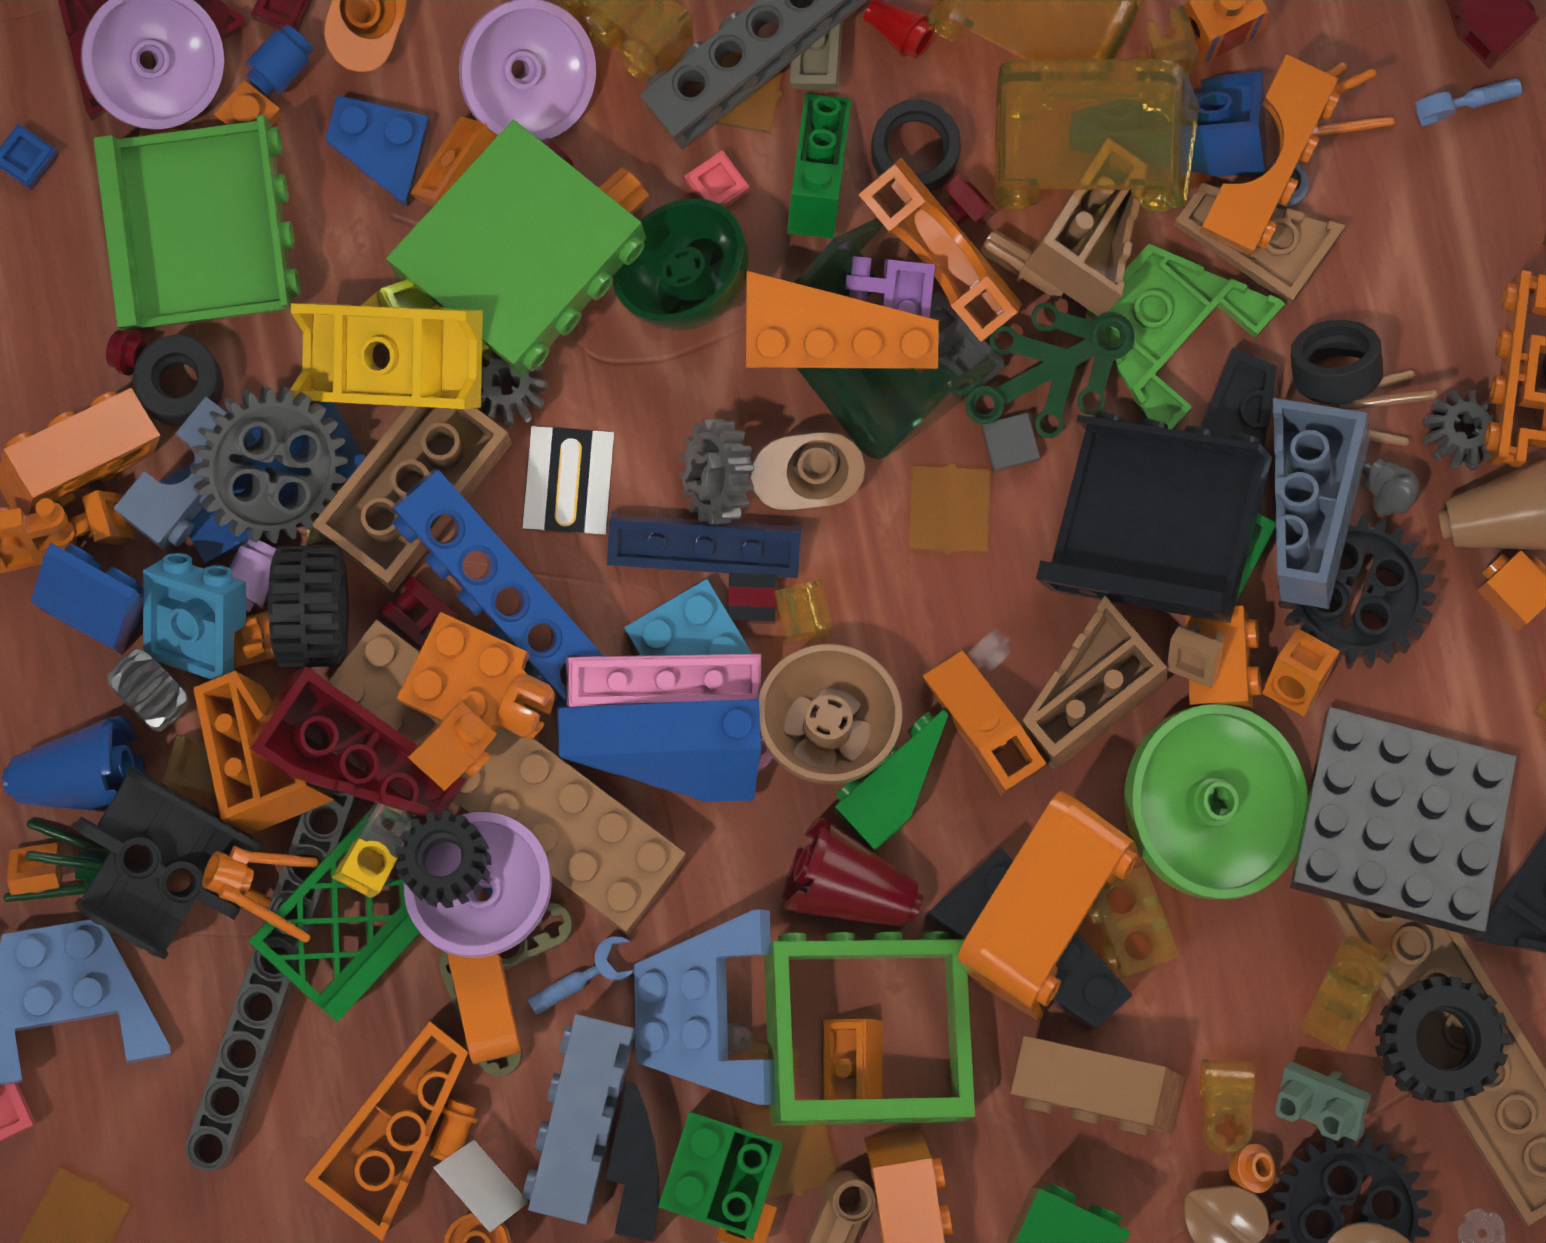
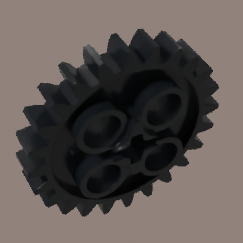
M1366 514L1361 515L1357 526L1349 524L1342 554H1345L1352 560L1354 567L1347 570L1338 569L1331 597L1337 604L1338 610L1326 613L1317 607L1281 601V598L1278 603L1280 608L1293 609L1284 621L1285 626L1299 624L1301 626L1300 630L1339 650V654L1345 656L1347 669L1352 668L1357 657H1362L1367 669L1372 668L1376 654H1379L1388 664L1394 657L1393 647L1403 654L1407 653L1411 646L1407 637L1415 640L1421 638L1424 630L1418 623L1428 624L1433 615L1424 606L1433 605L1436 600V594L1423 590L1432 586L1435 581V575L1421 574V571L1427 566L1429 558L1419 557L1414 559L1412 556L1418 542L1412 541L1406 545L1400 543L1399 541L1404 530L1401 527L1391 535L1385 533L1386 520L1383 518L1378 522L1375 529L1369 528ZM1371 554L1374 559L1362 587L1361 596L1352 614L1349 627L1342 629L1340 621L1351 596L1352 587L1359 574L1365 555ZM1387 570L1394 573L1398 578L1399 584L1393 587L1384 586L1378 581L1376 572ZM1364 613L1377 615L1381 619L1383 627L1378 630L1368 629L1362 624L1360 615Z
M1325 1136L1322 1137L1323 1152H1319L1311 1144H1306L1304 1151L1308 1160L1304 1162L1299 1158L1290 1157L1288 1161L1295 1170L1293 1176L1284 1173H1278L1277 1175L1280 1182L1287 1186L1285 1192L1270 1193L1271 1198L1282 1203V1209L1268 1213V1217L1282 1221L1283 1225L1282 1228L1276 1230L1271 1236L1274 1239H1287L1288 1243H1327L1329 1238L1342 1227L1345 1221V1216L1339 1212L1341 1206H1352L1361 1189L1362 1180L1366 1175L1371 1176L1372 1182L1354 1208L1355 1214L1360 1216L1359 1222H1370L1389 1227L1405 1236L1411 1243L1414 1242L1415 1236H1430L1428 1230L1418 1226V1219L1431 1216L1432 1211L1418 1208L1417 1201L1426 1197L1428 1191L1413 1190L1411 1186L1420 1173L1418 1171L1407 1173L1401 1171L1407 1159L1405 1155H1399L1391 1161L1387 1159L1390 1152V1144L1382 1143L1375 1152L1372 1151L1371 1136H1363L1357 1147H1354L1352 1139L1343 1136L1340 1140L1339 1148L1336 1147L1331 1138ZM1337 1166L1343 1167L1349 1173L1351 1180L1348 1190L1341 1195L1334 1193L1328 1185L1329 1173ZM1382 1190L1390 1194L1394 1201L1393 1212L1385 1219L1375 1215L1372 1209L1373 1197ZM1314 1210L1321 1211L1328 1221L1327 1231L1319 1238H1313L1305 1229L1306 1217Z

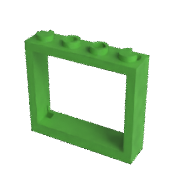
M941 931L922 933L921 940H903V934L900 932L873 934V940L855 941V934L848 932L826 934V941H807V934L805 933L778 935V941L771 943V955H764L768 1059L774 1060L775 1105H770L771 1126L964 1122L975 1117L968 975L958 961V954L965 939L950 940V933ZM945 958L952 1097L795 1101L789 960Z

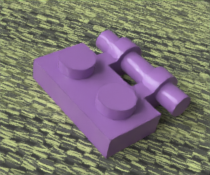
M853 256L851 275H846L845 289L849 290L850 298L867 302L868 292L882 293L881 306L930 318L935 264L885 259L883 278L870 277L872 258Z

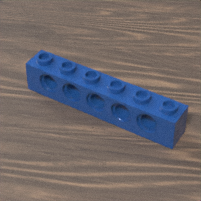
M433 469L390 507L397 515L391 523L410 544L416 539L422 543L430 552L424 560L442 580L450 575L462 588L456 596L475 617L482 611L495 625L489 630L492 636L528 652L530 657L525 665V672L551 686L558 696L554 701V706L556 708L569 707L567 706V687L560 679V670L566 663V657L604 655L439 469ZM446 514L455 523V533L450 540L440 543L432 537L430 526L434 518ZM480 551L487 559V569L481 577L471 579L463 570V561L469 553ZM512 587L519 595V605L513 613L503 615L497 610L495 599L502 589ZM537 624H546L551 631V641L542 650H533L528 643V633Z

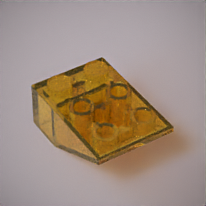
M675 0L552 1V4L566 10L574 18H577L589 28L587 34L600 48L605 51L612 48L624 58L622 61L624 67L641 81L645 78L650 80L661 71H670L682 60L685 51L694 44L693 15Z

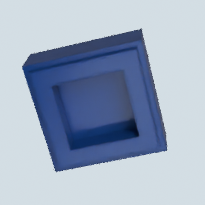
M17 124L0 146V170L31 191L59 153L54 147L20 124Z

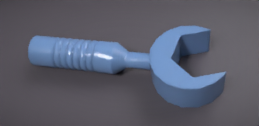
M1513 78L1468 90L1463 97L1452 99L1449 92L1437 93L1415 102L1416 112L1421 126H1428L1451 117L1455 114L1458 107L1468 106L1476 108L1521 96L1522 86L1518 78Z
M623 937L605 939L596 949L595 966L584 972H573L546 987V989L528 997L527 1000L535 1014L538 1015L554 1006V1004L579 992L585 987L588 980L599 974L611 981H622L629 978L634 973V970L617 973L607 960L613 945L629 943L630 941Z

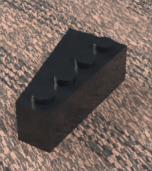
M1000 848L934 906L925 917L958 939H965L1013 860ZM1076 932L1056 964L1058 970L1055 978L1059 979L1061 984L1050 1003L1091 1031L1101 1025L1133 995Z

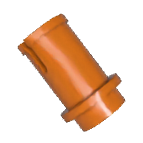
M449 1098L447 1106H444L442 1109L444 1116L433 1148L430 1150V1156L444 1161L464 1147L471 1124H477L478 1118L475 1117L477 1107Z

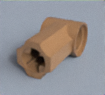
M848 1170L836 1171L828 1176L823 1184V1201L804 1243H854L862 1222L868 1219L875 1209V1193L860 1176ZM852 1186L858 1187L859 1194L855 1203L848 1207H840L839 1197L843 1190Z

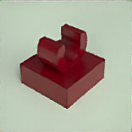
M957 174L944 187L954 198L944 209L959 227L969 217L976 223L985 224L997 212V209L966 176Z

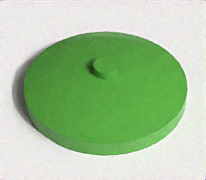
M1209 704L1174 713L1162 720L1145 736L1133 755L1128 769L1124 790V807L1128 829L1132 840L1136 843L1140 856L1161 880L1174 889L1197 898L1214 900L1239 898L1255 893L1275 881L1288 868L1297 854L1308 800L1307 785L1295 752L1282 734L1268 721L1249 710L1237 706Z

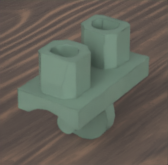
M1290 1061L1284 1067L1275 1113L1276 1116L1290 1122L1301 1118L1314 1123L1320 1130L1321 1135L1336 1141L1343 1136L1358 1141L1364 1132V1117L1370 1102L1371 1093L1346 1084L1347 1076L1340 1071L1334 1070L1329 1076H1326Z

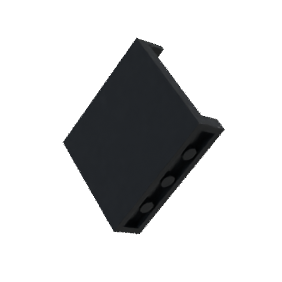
M1096 412L1095 417L1078 415L1076 422L1085 430L1052 561L1040 560L1036 579L1053 592L1102 600L1106 596L1110 602L1231 623L1272 459L1259 443V439L1243 433H1231L1230 438L1213 436L1214 433L1198 426H1185L1184 431L1168 429V425L1163 422L1146 418L1140 419L1139 424L1123 422L1124 419L1108 412Z

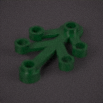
M1042 303L1036 306L1032 312V323L1038 330L1047 332L1056 328L1085 338V340L1068 349L1018 335L1011 327L1000 326L990 335V346L996 353L1005 355L1012 352L1043 361V363L995 389L990 386H980L972 390L965 403L968 416L979 424L993 423L1001 416L1005 404L1053 379L1044 410L1036 417L1035 428L1042 437L1054 438L1063 429L1062 413L1076 366L1093 356L1095 357L1088 386L1078 394L1077 405L1080 411L1086 415H1095L1096 412H1101L1106 403L1103 393L1113 360L1125 356L1131 350L1134 343V329L1131 322L1125 316L1115 312H1108L1099 315L1091 321L1060 312L1050 303ZM1042 308H1049L1055 313V321L1051 326L1044 327L1037 322V313ZM1115 327L1119 331L1120 339L1118 343L1109 346L1102 341L1101 334L1105 328ZM1007 331L1013 336V344L1009 349L1002 350L996 346L995 336L997 333ZM1087 392H1095L1100 396L1101 402L1097 409L1088 410L1084 408L1082 398ZM980 396H989L994 401V408L990 413L982 414L976 409V400ZM1048 414L1054 415L1059 422L1057 430L1052 433H1046L1040 427L1042 417Z

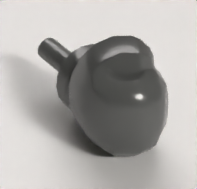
M1382 458L1378 459L1373 465L1366 461L1364 462L1362 473L1367 478L1363 487L1374 494V511L1385 516H1390L1392 513H1406L1413 506L1420 492L1418 476L1410 469L1393 462H1387Z

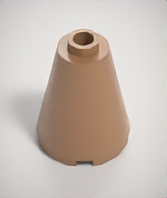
M1546 457L1445 500L1447 510L1438 511L1443 539L1452 538L1454 547L1546 550Z

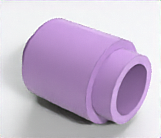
M250 539L245 547H239L229 567L232 570V578L246 582V612L250 613L253 606L263 609L268 599L270 565L276 551L275 548L258 540L256 543Z

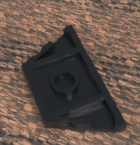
M1546 828L1490 906L1484 935L1480 939L1469 936L1474 941L1546 953Z

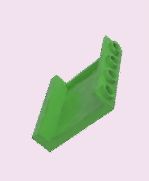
M264 115L256 116L257 121L124 139H117L113 135L93 138L118 328L123 330L128 328L142 330L291 310V303H294V297L301 296L299 274L296 268L290 269L288 250L295 249L293 227L290 221L284 222L282 203L289 202L288 185L285 174L278 175L276 156L283 155L281 133L279 127H272V122Z
M513 119L388 255L386 260L394 275L402 281L407 279L441 308L483 310L482 342L509 363L515 375L521 378L528 370L534 371L541 366L550 352L548 347L560 334L565 336L576 327L582 316L580 312L592 299L599 300L605 295L613 283L612 276L624 263L630 265L639 257L645 247L644 241L647 238L641 221Z

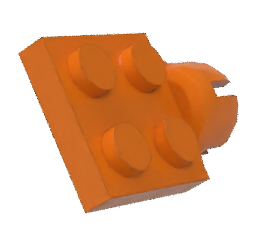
M440 612L396 699L399 703L438 721H441L462 701L493 731L504 728L523 738L533 739L541 731L545 723L539 721L541 715L526 708L525 705L550 715L555 693L549 684L525 672V665L530 657L527 651Z

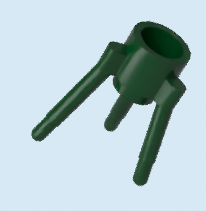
M32 819L28 820L27 827L29 829L88 851L79 850L77 857L27 851L25 854L26 859L45 864L75 868V879L84 880V883L60 886V888L49 889L39 893H24L11 896V893L8 892L3 896L4 901H29L85 894L110 850L82 836Z

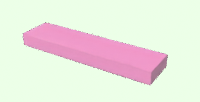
M761 654L566 657L567 706L758 700L761 691Z

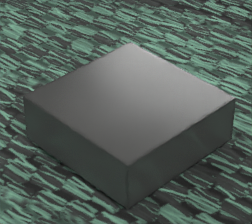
M1028 413L997 420L990 424H982L981 430L993 473L1040 460Z

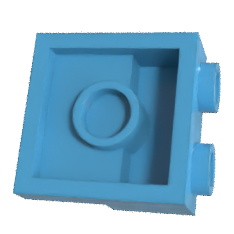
M182 553L168 554L162 560L144 569L143 651L148 653L157 662L212 680L234 671V632L246 626V582L232 578V570L225 566H209L205 569L192 565V557Z

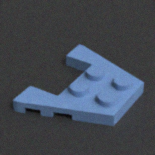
M752 910L634 964L636 1063L757 1105H775L774 1060L729 1061L726 959L730 957L771 955L770 910Z
M91 920L2 934L0 942V1086L22 1082L15 1032L26 1029L118 1014L126 1064L171 1056L170 1045L105 927L97 925Z

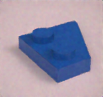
M337 95L325 140L327 145L339 155L356 165L362 174L372 182L374 180L390 193L396 202L408 207L411 196L410 192L413 188L430 121L429 117Z

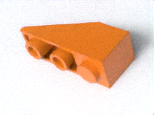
M963 650L922 676L1001 797L1043 770L1046 762L1020 723Z

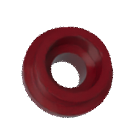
M128 328L125 331L117 330L110 337L106 348V360L108 365L114 367L119 374L126 376L133 374L136 360L143 349L148 346L144 340L143 333L138 329Z

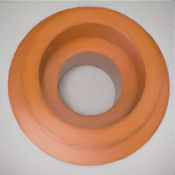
M1247 1144L1242 1146L1231 1157L1229 1174L1237 1187L1257 1194L1267 1191L1272 1186L1276 1173L1275 1163L1272 1155L1264 1146L1260 1144Z

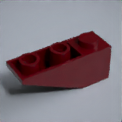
M1446 0L1457 37L1489 70L1528 36L1540 19L1535 14V8L1529 0Z

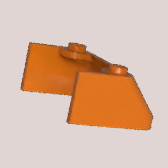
M1059 791L1048 804L960 948L958 961L972 981L1040 1022L1045 1014L1039 1006L1040 1003L1047 1006L1054 998L1061 984V981L1055 977L1058 970L1056 964L1105 884L1113 883L1117 877L1125 880L1139 861L1141 856L1135 841L1076 798L1063 791Z

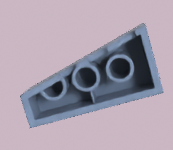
M1273 398L1277 575L1281 601L1329 609L1370 442L1368 413Z
M575 1014L572 1026L566 1024L559 1050L560 1054L565 1055L561 1074L554 1072L547 1097L548 1102L554 1103L550 1121L541 1122L535 1144V1150L542 1151L538 1171L529 1169L522 1198L530 1200L529 1211L585 1225L588 1224L635 1040L636 1031L634 1028Z

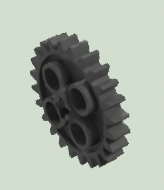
M262 385L259 399H257L252 392L244 389L242 390L243 404L238 405L227 397L224 399L228 410L225 416L214 411L209 413L216 424L214 429L200 427L198 430L208 440L206 445L192 446L191 449L203 458V462L190 466V471L197 476L204 477V479L193 485V490L199 495H208L200 504L202 508L207 512L216 511L213 520L221 527L230 522L228 531L237 537L246 529L247 537L257 543L264 530L266 538L272 543H277L279 531L282 529L291 539H295L297 532L296 524L301 523L309 530L314 529L310 515L314 512L320 515L325 509L322 504L324 500H332L335 497L336 493L331 490L332 483L346 482V478L335 471L337 466L348 463L347 457L335 452L336 449L346 443L345 439L337 434L329 435L335 430L338 423L330 417L322 419L326 409L318 403L309 407L311 398L302 392L293 399L292 391L282 386L275 398L273 389L267 385ZM259 426L261 430L259 440L250 447H244L243 438L245 433L250 428ZM305 435L306 444L304 449L299 454L290 455L289 447L291 442L296 437ZM232 454H239L266 463L272 462L275 458L288 467H308L309 472L306 475L296 474L274 466H267L264 471L252 462H231L229 457ZM249 473L250 482L248 487L243 492L233 494L232 488L235 479L242 474ZM294 482L295 491L288 500L279 502L278 495L280 489L286 483Z

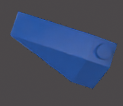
M1263 71L1216 75L1201 79V88L1176 94L1172 87L1158 91L1159 98L1147 103L1137 105L1133 101L1125 100L1074 114L1070 135V148L1075 151L1096 154L1109 138L1146 164L1213 176L1234 175L1242 177L1253 173H1265L1267 139L1265 108L1262 106L1265 99Z
M717 700L557 708L559 758L611 774H618L656 788H663L683 794L702 802L754 801L761 752L759 700Z

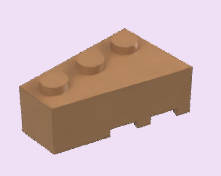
M1108 138L1088 163L1024 263V266L1097 316L1107 313L1123 294L1125 284L1122 282L1126 260L1130 257L1132 243L1130 240L1134 221L1139 213L1148 165Z
M1104 596L1088 625L1072 644V649L1057 671L1055 670L1022 720L1023 729L1040 755L1055 772L1167 683V667L1109 599Z
M1023 1036L1011 1094L1025 1099L1023 1106L1025 1109L1052 1115L1053 1107L1055 1106L1072 1110L1070 1119L1099 1125L1100 1119L1105 1118L1119 1122L1118 1130L1147 1136L1148 1129L1173 1135L1185 1077L1164 1066Z

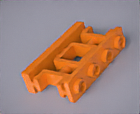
M1521 270L1512 280V283L1506 282L1502 293L1501 310L1508 312L1506 329L1501 328L1499 330L1495 347V356L1502 358L1500 375H1494L1489 397L1490 403L1496 404L1494 422H1488L1484 436V450L1490 451V465L1500 466L1502 463H1507L1512 467L1520 468L1526 462L1528 445L1546 448V393L1534 392L1539 353L1546 354V336L1531 334L1525 341L1524 353H1521L1529 294H1531L1529 314L1546 316V275L1531 276V271ZM1517 386H1520L1517 406L1544 410L1541 431L1519 428L1514 433L1513 445L1510 446Z

